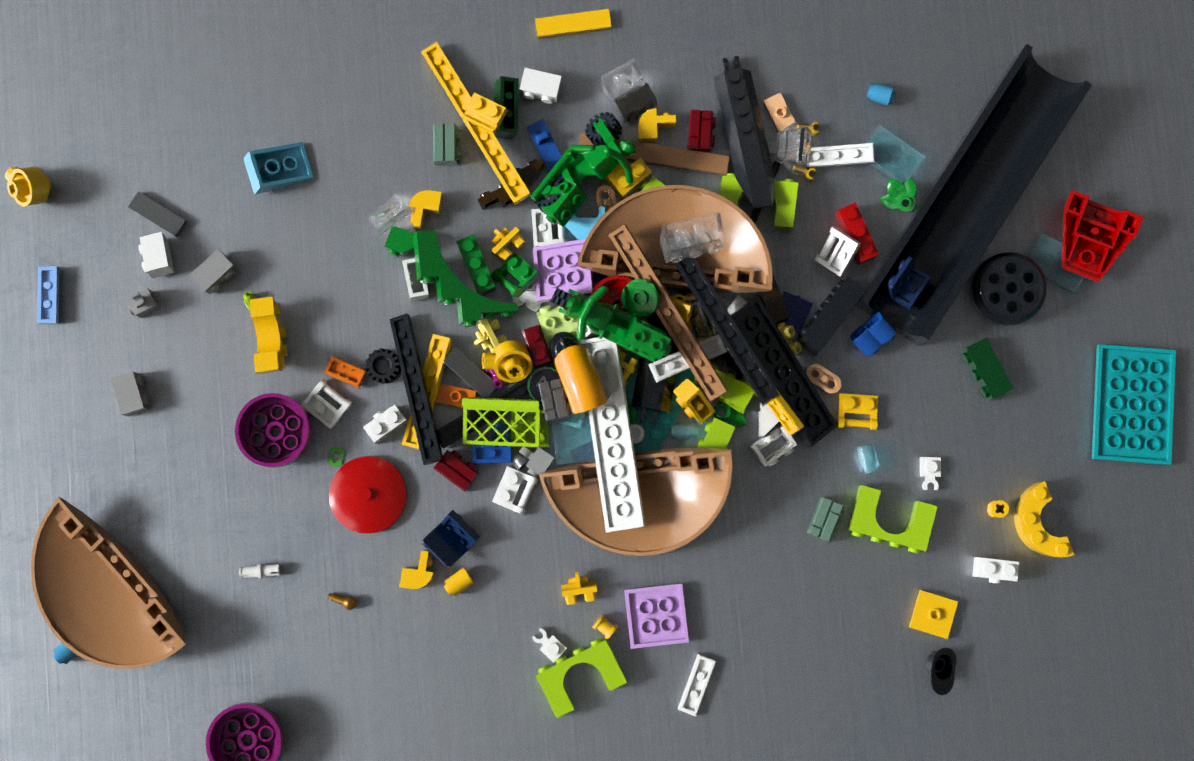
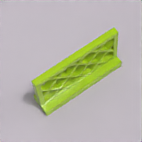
M462 398L463 444L540 447L542 400ZM468 410H476L480 415L474 423L468 418ZM489 411H495L500 416L493 424L485 416ZM509 411H513L519 417L512 425L504 417ZM528 412H536V421L532 425L523 418ZM482 418L490 425L483 433L475 425ZM500 419L509 426L503 433L494 426ZM520 419L528 427L522 434L513 427ZM472 427L480 434L476 440H468V431ZM491 428L499 435L495 441H490L485 436ZM510 429L518 436L514 442H509L503 436ZM531 430L535 434V443L527 442L523 435Z

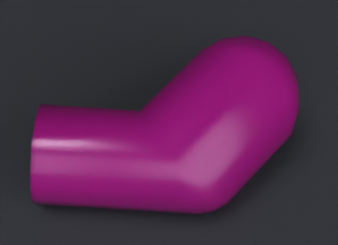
M484 370L488 376L492 375L495 388L503 386V381L497 377L494 370Z

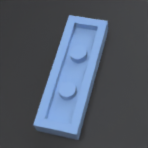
M57 266L38 267V324H59L60 268Z

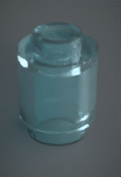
M677 421V423H672L671 439H676V441H695V437H699V426H695V422Z
M872 444L858 447L856 455L860 471L864 470L865 474L875 472L876 467H879V463Z

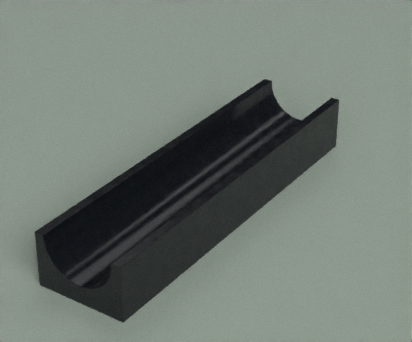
M1028 44L1016 55L866 286V292L856 304L857 307L871 316L880 312L891 323L896 332L918 346L931 338L1092 86L1088 81L1073 83L1050 74L1035 61L1032 55L1033 47ZM909 256L913 257L915 268L931 276L930 282L911 310L890 299L888 286L890 278L893 275L896 276L899 272L898 268L904 259L907 260Z

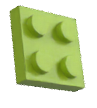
M541 408L540 447H549L550 424L546 423L544 409ZM511 411L512 425L519 418L513 411ZM528 412L523 418L532 425L536 421V412ZM521 419L513 426L520 434L528 428ZM511 429V442H514L518 436ZM531 430L523 435L527 442L535 443V434Z

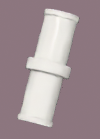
M257 564V566L239 567L240 579L256 577L263 579V577L280 576V564Z

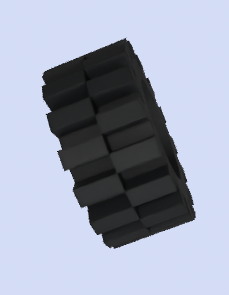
M379 348V350H374L372 354L368 355L369 358L365 361L366 373L375 382L388 384L391 383L390 381L396 380V377L400 375L399 359L393 351ZM381 359H387L390 362V369L386 373H379L376 369V364Z

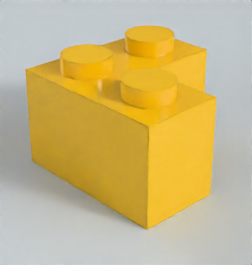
M641 158L631 165L633 183L628 184L626 182L625 170L620 164L604 178L622 200L637 190L646 179L652 178V171Z

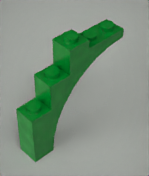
M416 231L413 235L417 281L429 284L434 283V280H436L438 303H444V305L448 306L455 305V302H457L459 325L465 324V327H475L476 324L482 321L481 316H483V319L494 318V315H501V318H510L518 312V303H503L491 300L465 286L452 273L445 262L438 246L436 231Z

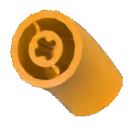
M580 345L570 346L562 350L555 358V366L572 412H585L608 402L589 350Z

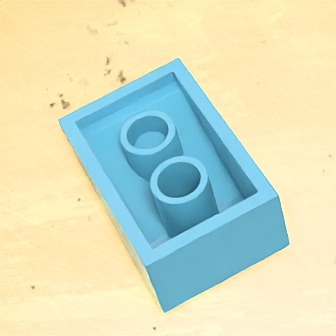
M303 142L249 151L244 157L254 194L274 191L314 178Z

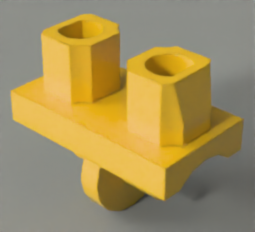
M517 227L513 228L510 232L506 228L501 232L495 229L493 232L496 237L491 241L494 244L498 241L500 242L491 251L495 257L499 256L506 262L513 255L507 248L511 243L517 249L525 244L520 230Z
M576 571L575 578H568V584H561L562 597H565L567 605L576 604L577 595L584 594L585 601L587 602L595 601L597 592L596 579L588 580L587 576L579 577V571Z

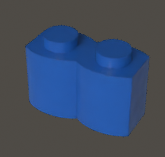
M878 312L864 325L857 328L850 335V338L862 353L868 357L876 354L882 344L892 341L897 332L891 323Z

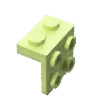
M547 305L541 307L540 311L536 312L548 347L551 338L559 332H569L577 339L579 318L573 319L559 312V309L562 307L558 305L553 307Z

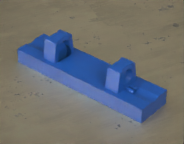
M541 119L526 126V129L549 173L562 156L544 119ZM544 139H548V140H549V141H547V142H545V143H543V144L540 145L541 141H543ZM560 173L557 180L559 179L563 182L564 178Z

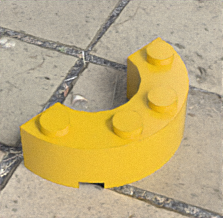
M273 296L251 299V319L253 320L257 336V353L254 354L255 373L263 374L282 371L285 368V356H288V348L284 344L287 332L286 328L282 327L280 304L275 302Z
M1045 481L1033 484L1022 493L1017 507H1015L1014 522L1019 537L1028 548L1043 556H1073L1074 552L1067 536L1055 537L1047 533L1043 528L1040 519L1041 511L1045 504L1052 500Z

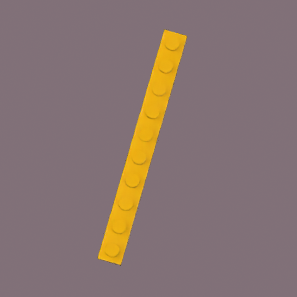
M435 42L421 51L459 115L462 116L466 111L471 96L441 47ZM462 118L513 203L517 205L531 196V193L495 135Z

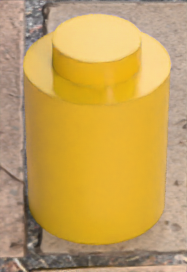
M463 567L445 580L446 585H444V588L449 595L453 594L456 597L475 582Z

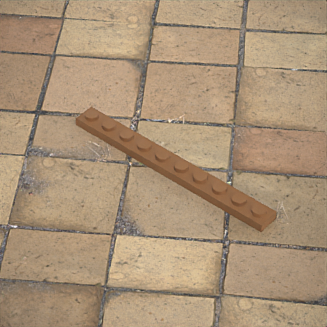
M625 224L609 234L610 239L634 278L648 279L658 288L660 303L655 312L709 400L712 401L727 392L728 389L627 225Z

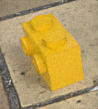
M686 379L673 391L677 396L676 402L682 408H686L684 413L690 419L694 417L700 424L716 412L701 390L689 379Z

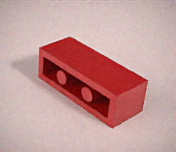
M856 202L839 209L835 216L842 232L861 243L854 256L857 265L859 266L875 259L879 252Z

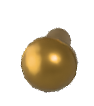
M329 593L327 599L342 604L347 610L354 609L357 603L354 597H343L334 593Z

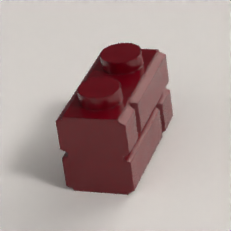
M690 110L687 150L709 153L711 147L715 146V136H712V129L716 128V117H713V111Z
M541 325L522 330L534 368L537 369L553 363Z
M454 449L452 452L447 450L443 454L444 460L438 461L433 469L466 492L479 475L476 471L478 467L470 461L467 464L461 460L463 456Z

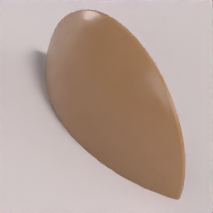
M666 185L649 188L626 197L615 204L591 229L583 244L577 264L578 267L603 275L625 276L635 280L609 237V234L626 224L665 288L691 291L662 244L679 233L715 292L750 293L772 291L773 276L770 254L764 238L750 217L725 197L709 190L686 185Z
M672 448L635 452L645 527L606 533L595 459L563 466L539 474L542 487L552 508L560 519L581 538L597 547L614 553L649 556L662 554L684 546L697 538L710 526L721 511L727 498L731 484L733 462L730 449Z
M59 497L49 508L38 528L31 556V580L35 599L44 620L54 635L67 648L83 659L97 665L116 669H134L149 666L178 652L187 644L186 638L172 608L152 578L113 536L82 511Z

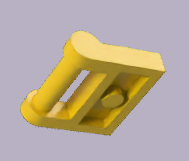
M840 393L838 398L837 427H862L877 430L878 396ZM845 414L870 415V420L845 419Z

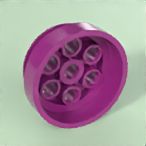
M277 393L263 394L250 400L240 411L235 424L236 442L243 455L257 465L270 468L284 467L298 460L306 451L312 435L311 421L304 407L296 400ZM278 408H282L283 415L277 418L275 411ZM263 415L265 423L259 426L258 418ZM293 419H297L299 422L295 429H292L290 426ZM279 426L281 433L275 437L273 429ZM261 434L263 442L257 445L255 438ZM291 438L296 439V445L293 448L288 446V441ZM273 446H277L279 449L278 454L272 456L270 452Z
M244 702L226 708L214 718L206 735V752L209 761H241L242 754L247 755L249 761H278L284 748V731L281 722L270 709L258 703ZM250 715L256 716V725L250 723ZM232 721H235L238 724L237 731L232 730ZM264 728L271 730L272 735L270 738L264 735ZM246 734L252 736V744H248L245 741ZM227 741L233 742V751L227 748ZM261 747L267 750V757L260 755L259 750Z

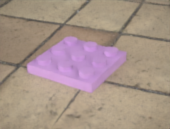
M586 239L533 247L534 269L540 274L535 280L536 300L538 303L550 302L556 288L569 293L568 290L570 288L585 296L591 294L594 289L592 271L577 266L579 255Z
M682 583L624 590L631 649L689 642Z

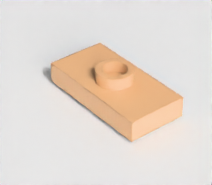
M781 93L763 101L779 135L796 128L797 124Z

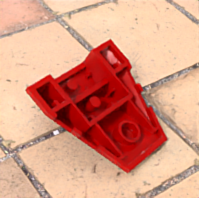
M1071 190L1064 207L1062 269L1099 282L1118 256L1124 252L1127 245L1137 236L1144 216L1127 210L1120 212L1089 200L1090 196Z

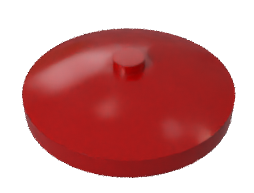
M372 456L355 458L344 464L333 477L329 490L330 506L335 517L346 528L358 533L381 532L392 526L402 515L407 501L406 483L399 470L384 459Z

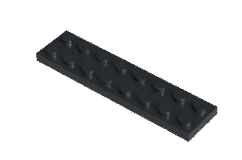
M759 296L754 297L730 316L778 392L804 425L798 432L807 447H812L836 428L838 424Z

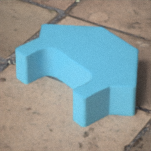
M599 206V215L597 217H582L577 210L565 227L578 240L586 239L597 221L608 211V206Z

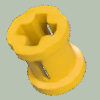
M1002 500L991 501L987 505V513L991 517H1005L1009 512L1008 504ZM996 506H1000V512H995V510L997 509Z
M602 614L592 628L598 629L605 635V639L608 640L618 626L610 623L605 618V615Z

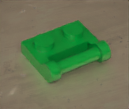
M516 253L491 274V277L495 281L502 283L515 298L520 297L540 276L537 270ZM509 273L516 280H518L520 284L514 285L510 280H508L505 277V275Z

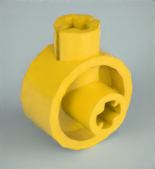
M14 166L6 171L5 178L9 181L7 184L8 193L19 205L24 207L45 203L48 199L51 182L39 167L18 168Z
M510 340L499 344L493 350V353L484 352L482 354L483 370H494L499 379L504 382L513 383L525 379L530 374L532 360L526 345L520 341Z

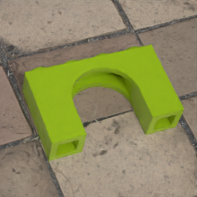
M735 174L722 175L720 195L739 207L745 193L737 182ZM774 178L773 199L776 203L774 230L793 231L798 182H795L793 179L777 181Z
M863 485L858 487L847 529L852 532V536L863 538L864 535L871 537L870 541L881 544L882 541L890 542L889 546L898 549H901V546L908 547L909 552L920 554V551L926 552L938 506L915 501L908 526L897 534H891L884 531L876 520V508L881 490Z
M597 638L590 642V647L584 649L582 646L573 651L574 655L568 658L564 655L555 660L557 664L551 667L547 664L538 669L539 673L536 674V678L556 718L575 709L564 685L566 672L575 664L589 663L595 666L601 673L609 691L627 683L606 639Z

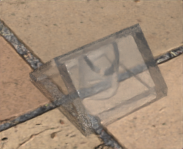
M635 59L601 76L602 91L612 102L645 85Z

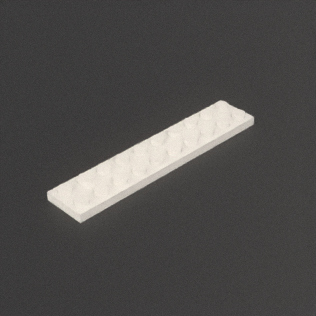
M599 337L578 341L580 346H584L589 350L608 402L588 410L606 533L645 527L619 346L605 338L599 339Z

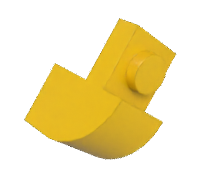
M657 108L646 111L639 120L638 142L657 143V128H675L676 115L661 113L657 116Z
M424 190L412 197L408 206L410 210L415 211V213L412 212L411 224H413L415 230L423 231L425 213L441 215L444 197L442 192Z
M421 551L418 569L402 568L399 587L419 589L432 581L435 572L428 571V567L431 568L433 563V556H430V551Z

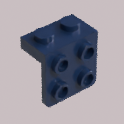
M909 256L907 260L904 259L898 268L899 272L896 276L893 275L890 278L888 286L890 299L911 310L930 282L931 276L915 268L914 259Z
M452 510L422 540V544L446 568H450L476 543L480 536L459 514Z

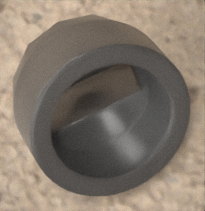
M518 454L513 458V465L518 471L523 469L529 462V459L522 454Z

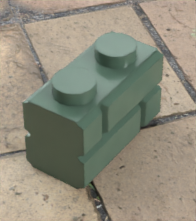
M456 124L433 125V162L436 166L458 165V160L461 159V148H457V141H461V131L457 130Z
M820 497L806 533L826 542H830L831 539L834 540L838 532L836 525L838 521L841 522L845 515V511H843L844 506Z

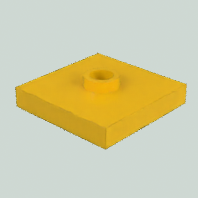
M919 590L909 627L948 639L958 601Z

